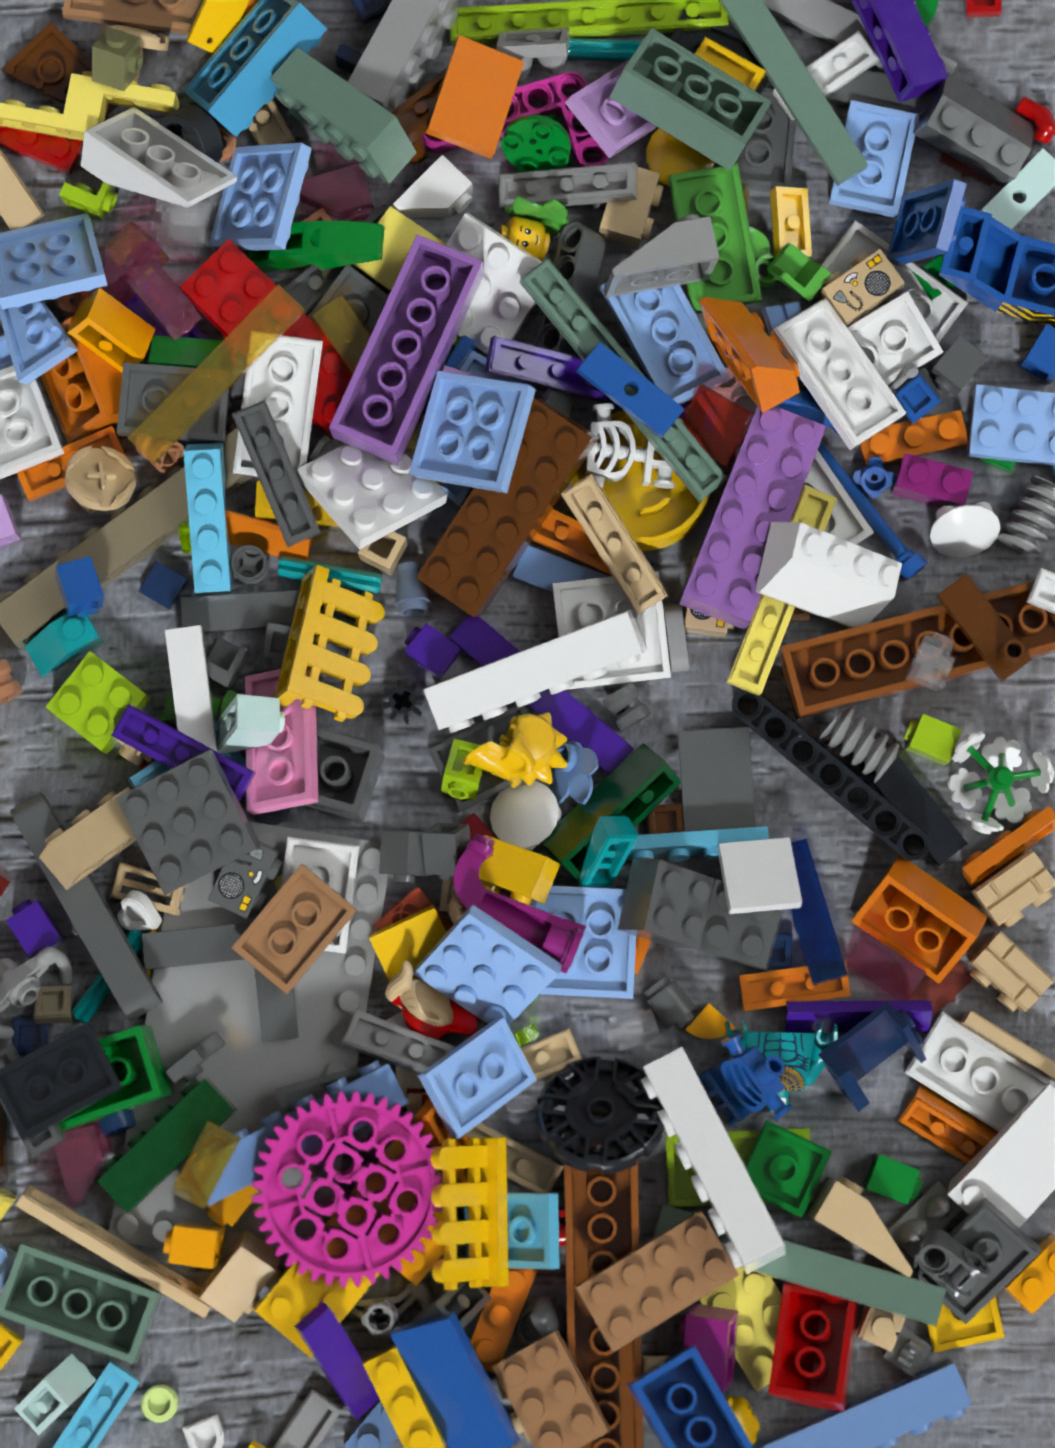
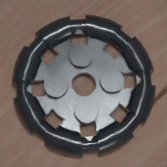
M601 1056L586 1057L567 1064L568 1068L561 1073L555 1072L544 1084L537 1099V1103L540 1105L539 1110L535 1113L537 1130L546 1147L551 1146L554 1149V1156L572 1168L587 1172V1168L601 1170V1174L629 1169L637 1165L636 1160L640 1157H648L656 1149L663 1137L665 1127L657 1113L663 1107L657 1097L649 1099L641 1082V1079L646 1077L645 1072L633 1063L619 1058H615L612 1061L602 1060ZM599 1074L613 1075L612 1082L598 1081ZM573 1081L578 1083L574 1088L570 1085ZM629 1088H637L639 1091L633 1094ZM558 1105L565 1106V1111L554 1110V1108ZM601 1106L608 1108L611 1114L605 1118H598L591 1111ZM637 1113L646 1114L648 1120L638 1119ZM569 1130L572 1137L565 1141L562 1135ZM628 1137L635 1143L629 1148L623 1143ZM589 1149L598 1152L603 1151V1155L589 1154Z

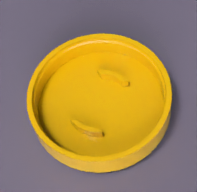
M622 410L611 414V421H622L630 426L635 438V447H642L644 449L646 437L626 412ZM681 420L684 423V425L688 428V430L693 434V436L697 439V441L706 450V452L709 454L700 436L695 432L693 428H691L687 423ZM604 431L606 435V443L611 444V440L607 431ZM618 432L620 445L627 446L624 435ZM654 453L653 459L662 460V456ZM595 456V458H594V462H595V463H596L597 458H598L597 456ZM604 458L599 469L605 470L611 458ZM618 459L611 472L615 473L622 470L626 460ZM585 460L571 480L570 487L588 476L584 474ZM633 461L623 479L617 482L605 481L602 490L641 551H652L668 547L683 539L698 525L706 512L711 494L699 503L674 471H672L671 482L675 483L674 488L667 489L653 486V481L657 480L658 470L652 469L650 484L648 486H641L643 462Z

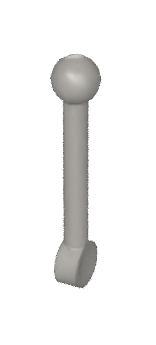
M914 363L907 364L903 368L904 373L889 387L892 393L908 378H913L918 374L919 370Z

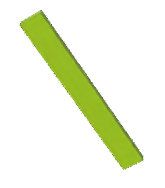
M577 0L456 7L458 17L450 30L451 46L455 45L456 39L461 35L480 44L497 43L500 31L569 28L570 38L643 35L648 34L651 28L659 33H674L675 29L683 28V31L707 30L711 26H729L728 15L718 0ZM683 10H686V14L692 18L698 15L708 18L679 20Z

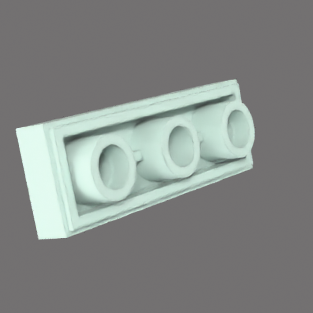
M1043 148L1018 173L1016 179L1009 182L981 211L993 214L992 217L1013 230L1055 187V159ZM1013 196L1021 197L1023 203L1015 202Z

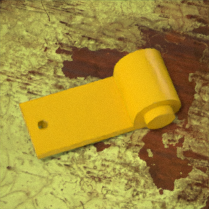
M203 0L186 41L214 54L239 25L250 0Z

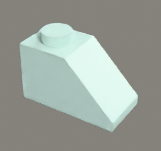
M237 694L218 719V752L230 753L270 745L276 736L282 733L284 728L285 715L283 711H280V698Z
M71 1354L47 1375L14 1409L39 1436L97 1380L90 1374L88 1368Z

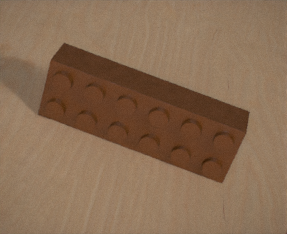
M534 397L508 492L501 493L473 488L416 578L472 617L482 616L599 437L542 398Z

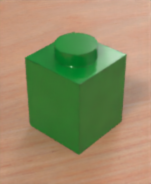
M875 1153L863 1187L908 1205L910 1198L914 1200L917 1198L922 1185V1179L918 1178L920 1170Z

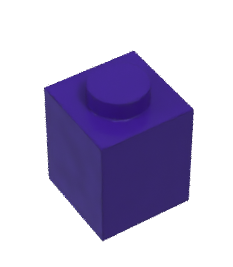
M428 623L422 629L416 626L404 642L408 646L405 649L406 656L439 681L461 654V649Z
M28 899L11 910L13 916L6 920L29 957H35L42 949L52 947L65 939L43 902L40 901L32 903Z

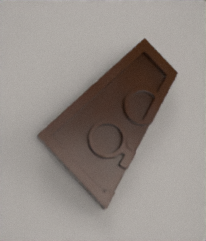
M50 22L1 70L3 74L65 104L71 73L82 75L83 71H90L88 68L92 64ZM108 104L105 118L118 105Z

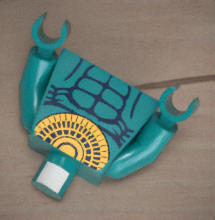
M741 1019L742 1027L739 1030H731L729 1021H726L724 1025L727 1037L736 1032L741 1033L740 1041L744 1048L756 1046L764 1058L770 1055H777L783 1060L785 1070L778 1078L785 1088L778 1096L786 1105L789 1102V1091L805 1092L806 1086L815 1083L825 1067L818 1054L838 1039V1025L834 1024L833 1031L825 1033L822 1032V1021H818L816 1024V1039L815 1033L748 1032L744 1019ZM767 1106V1112L773 1113V1111Z

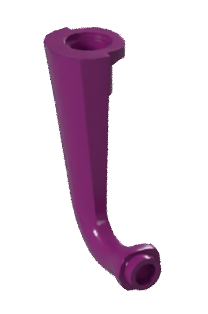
M475 834L473 840L469 839L467 848L459 858L454 870V887L458 898L467 909L473 904L561 963L560 971L567 974L586 926L486 889L479 879V870L481 864L493 855L495 841Z

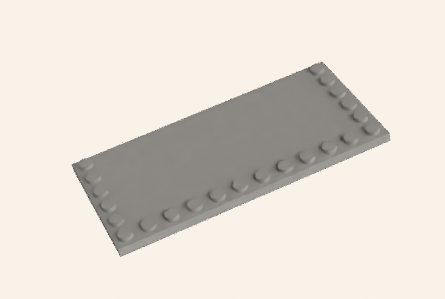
M249 821L259 841L282 851L278 860L283 861V865L278 876L283 874L287 837L360 846L352 904L358 911L350 919L346 953L324 951L295 985L294 994L299 1038L262 1042L255 970L246 960L154 969L152 982L163 1003L147 1012L145 1025L152 1026L165 1071L192 1049L199 1046L214 1032H218L226 1044L200 1065L204 1071L196 1078L199 1082L204 1078H209L238 1110L133 1211L126 1213L114 1200L109 1232L129 1244L164 1249L166 1232L171 1231L173 1226L181 1221L220 1226L206 1214L209 1211L206 1205L199 1200L196 1204H193L178 1192L181 1185L175 1180L194 1157L193 1155L204 1145L208 1147L213 1145L217 1151L229 1144L228 1136L244 1128H247L250 1134L262 1127L260 1120L277 1111H280L282 1115L276 1088L358 1067L360 1052L343 1046L342 1039L355 1009L367 1013L376 952L368 935L380 930V926L376 927L375 924L383 916L389 874H379L381 842ZM222 866L188 883L187 888L183 890L184 900L183 902L180 901L179 909H181L179 916L164 912L161 932L252 923L259 914L254 912L252 917L246 919L208 901L209 895L223 868ZM270 879L263 891L268 894L262 910L278 892L273 881ZM170 898L166 899V905H170ZM166 1073L173 1095L131 1109L134 1112L137 1124L135 1127L126 1130L122 1157L131 1149L127 1143L140 1130L143 1129L148 1133L157 1124L153 1118L170 1103L174 1108L184 1098L180 1092L189 1083H186L183 1079L178 1083H174ZM343 1153L334 1158L333 1168L335 1171H341ZM320 1160L317 1165L310 1163L308 1169L312 1172L310 1179H314L317 1174L325 1175L326 1170L322 1167L324 1160ZM296 1167L287 1168L282 1174V1183L287 1186L297 1184L301 1179V1170ZM321 1186L314 1193V1201L318 1204H326L333 1197V1189L329 1186ZM253 1202L236 1225L230 1226L228 1223L225 1224L222 1259L246 1229L266 1243L265 1238L272 1231H260L258 1225L266 1217H255L253 1212L262 1206V1203ZM304 1206L305 1208L319 1215L323 1222L327 1219L328 1216H326L325 1214L321 1215L318 1212L312 1210L311 1208ZM307 1218L299 1220L294 1227V1233L300 1237L310 1235L314 1229V1222ZM279 1242L268 1245L275 1249ZM287 1252L281 1256L278 1268H287L284 1263Z

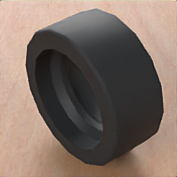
M186 105L161 119L159 124L183 139L182 126L185 127L194 138L197 149L215 162H220L223 155L221 133L215 121L207 112L197 106Z

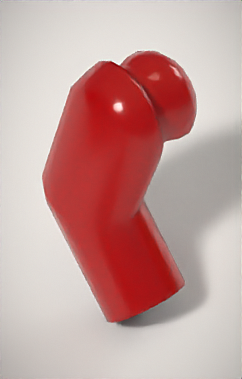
M1023 96L1016 112L1035 122L1038 128L1034 133V138L1044 144L1050 143L1053 135H1055V119L1050 109Z

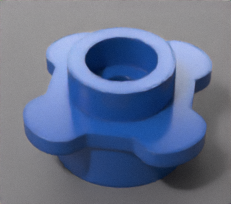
M877 456L871 457L864 468L857 469L853 473L854 482L862 485L869 498H877L880 493L887 489L888 485H893L896 479L894 472L888 471L883 466L882 459ZM875 474L878 477L876 480H872L871 476Z

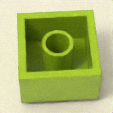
M89 651L45 708L108 755L117 744L116 738L111 735L128 704L143 711L151 701V698Z

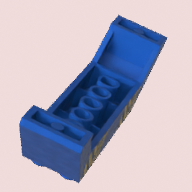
M964 207L957 218L955 242L949 249V252L944 253L939 275L997 313L1042 325L1049 324L1053 327L1055 325V244L1020 235L992 217L993 214Z

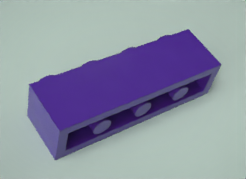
M851 0L899 103L933 93L949 77L945 63L939 57L931 40L930 31L924 25L917 10L915 0Z

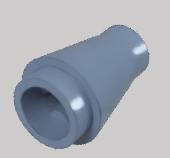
M417 562L401 563L397 566L398 579L395 607L399 609L401 616L413 617L423 615L428 611L427 605L430 603L424 583L416 578L419 573V565Z

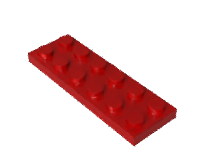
M228 239L178 290L247 358L252 331L323 341L312 422L332 440L333 437L329 426L357 365Z

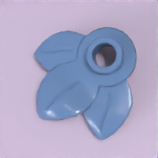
M568 741L557 750L567 762V767L555 768L550 790L557 798L558 805L569 795L576 802L586 804L593 791L591 775L598 769V759L592 749L583 748L578 742Z

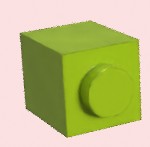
M921 714L916 721L911 719L903 736V739L908 741L905 750L945 766L950 763L955 750L954 746L960 738L962 729L926 714Z

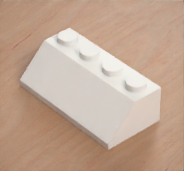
M771 522L755 592L846 627L854 628L869 624L894 599L902 563L802 522Z

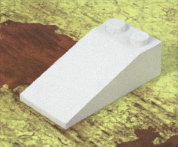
M135 107L84 132L81 167L106 184L188 208L237 182L235 174Z
M1051 1082L950 1180L948 1196L968 1214L986 1198L1017 1227H1020L1055 1189V1086Z

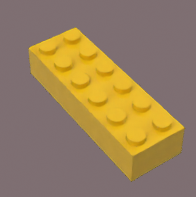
M393 1139L388 1142L384 1147V1154L387 1158H396L401 1154L403 1149L401 1141ZM377 1157L375 1158V1162L393 1171L392 1168L380 1162ZM380 1172L370 1173L365 1179L366 1189L371 1191L379 1189L384 1182L383 1174ZM354 1185L348 1192L353 1194L356 1193L361 1197L365 1198V1196L361 1195ZM409 1190L401 1192L397 1197V1206L401 1209H408L415 1202V1194ZM387 1197L381 1202L375 1200L372 1203L376 1210L374 1216H377L380 1211L385 1213L389 1211V1207L386 1204ZM359 1204L350 1206L346 1211V1220L351 1223L361 1221L365 1214L364 1207ZM333 1212L323 1222L325 1224L323 1229L327 1230L330 1225L338 1226L348 1233L355 1235L339 1224L335 1218L336 1212ZM392 1223L383 1224L378 1230V1239L381 1241L393 1239L396 1234V1226ZM341 1237L332 1238L327 1243V1252L331 1255L341 1254L346 1247V1241ZM297 1261L283 1271L253 1310L312 1359V1353L294 1326L322 1301L330 1307L338 1322L341 1323L372 1285L366 1275L362 1276L360 1287H356L352 1277H348L346 1286L341 1287L336 1276L330 1286L325 1284L324 1274L322 1273L315 1282L310 1279V1268L302 1275H299L297 1273L299 1262ZM380 1272L375 1273L376 1278L380 1275Z

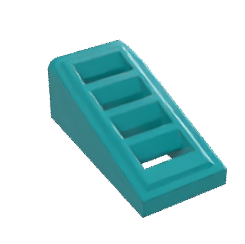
M599 817L592 833L578 881L581 887H612L639 836L628 817Z

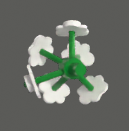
M982 731L972 734L967 733L956 742L954 746L955 754L952 760L962 763L971 755L988 771L985 779L980 780L977 773L968 772L965 768L958 769L956 774L948 778V787L952 791L951 798L956 803L960 802L963 808L971 809L975 806L976 800L982 797L980 788L988 786L992 791L983 814L965 812L963 817L971 821V828L978 831V833L991 834L992 831H1003L1004 826L999 824L997 820L990 818L993 807L996 809L995 815L999 820L1007 818L1013 824L1021 822L1024 814L1032 810V805L1029 802L1031 796L1026 788L1021 787L1015 790L1012 787L1013 781L1031 778L1033 787H1038L1041 793H1047L1049 791V783H1052L1054 777L1053 765L1047 755L1034 752L1033 759L1028 761V770L1012 773L1013 767H1018L1022 763V758L1018 755L1021 751L1019 742L1016 740L1006 741L1003 737H996L993 743L985 744L982 747L980 754L977 749L985 734Z

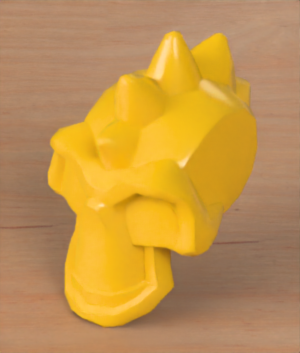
M549 712L539 715H518L509 721L508 731L506 735L502 734L499 741L501 742L499 745L492 741L483 743L468 753L462 760V763L465 765L476 766L490 772L492 775L508 780L512 788L518 787L522 780L528 786H531L536 778L545 783L552 784L551 768L567 767V762L557 751L567 741V737L552 728L551 714Z

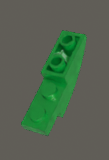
M354 221L295 222L291 225V234L285 250H250L247 257L263 273L313 264L320 270L382 260L385 227L382 224Z

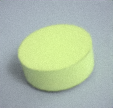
M166 1384L153 1385L144 1393L141 1400L143 1414L149 1420L157 1423L165 1422L172 1418L179 1406V1398L176 1391Z

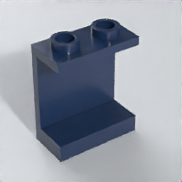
M888 1001L818 1054L838 1089L858 1112L870 1103L857 1081L905 1045L920 1063L927 1060L920 1047L924 1044V1041L913 1028L915 1024L902 1008L896 1012Z

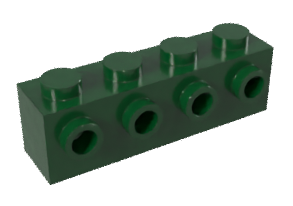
M642 743L592 791L586 804L579 803L556 825L551 835L541 843L555 860L579 881L592 833L600 816H626L631 820L633 826L636 827L682 782L666 761L646 744Z
M195 1078L180 1092L184 1098L174 1108L169 1103L153 1118L157 1124L148 1133L142 1129L127 1143L131 1149L122 1158L114 1155L101 1167L100 1170L104 1175L97 1182L126 1213L133 1211L238 1110L209 1078H204L201 1082Z

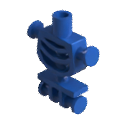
M740 1032L726 1037L721 1041L723 1047L727 1046L732 1056L724 1062L720 1061L714 1067H710L698 1076L699 1080L702 1081L708 1090L706 1093L708 1098L716 1096L720 1101V1104L715 1108L718 1112L721 1110L724 1112L729 1120L727 1123L729 1127L742 1121L752 1112L760 1111L766 1105L776 1115L774 1119L776 1121L779 1120L793 1107L791 1104L786 1105L778 1096L785 1088L778 1078L785 1070L783 1060L777 1055H770L764 1058L756 1046L744 1048L740 1041L742 1037Z

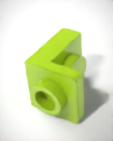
M64 182L59 193L65 205L83 213H89L90 216L102 221L106 212H112L118 199L116 187L105 182L102 183L97 196L94 189L82 183H76L73 186Z
M458 739L453 740L443 775L441 788L443 793L449 794L456 799L476 800L483 769L476 766L473 767L472 765H465L462 763V760L468 753L480 745Z

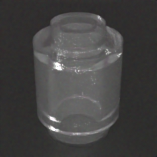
M637 1007L608 1017L609 1025L603 1026L609 1046L617 1045L619 1052L652 1041L651 1037L659 1035L656 1020L650 1007L643 1010L641 1007Z

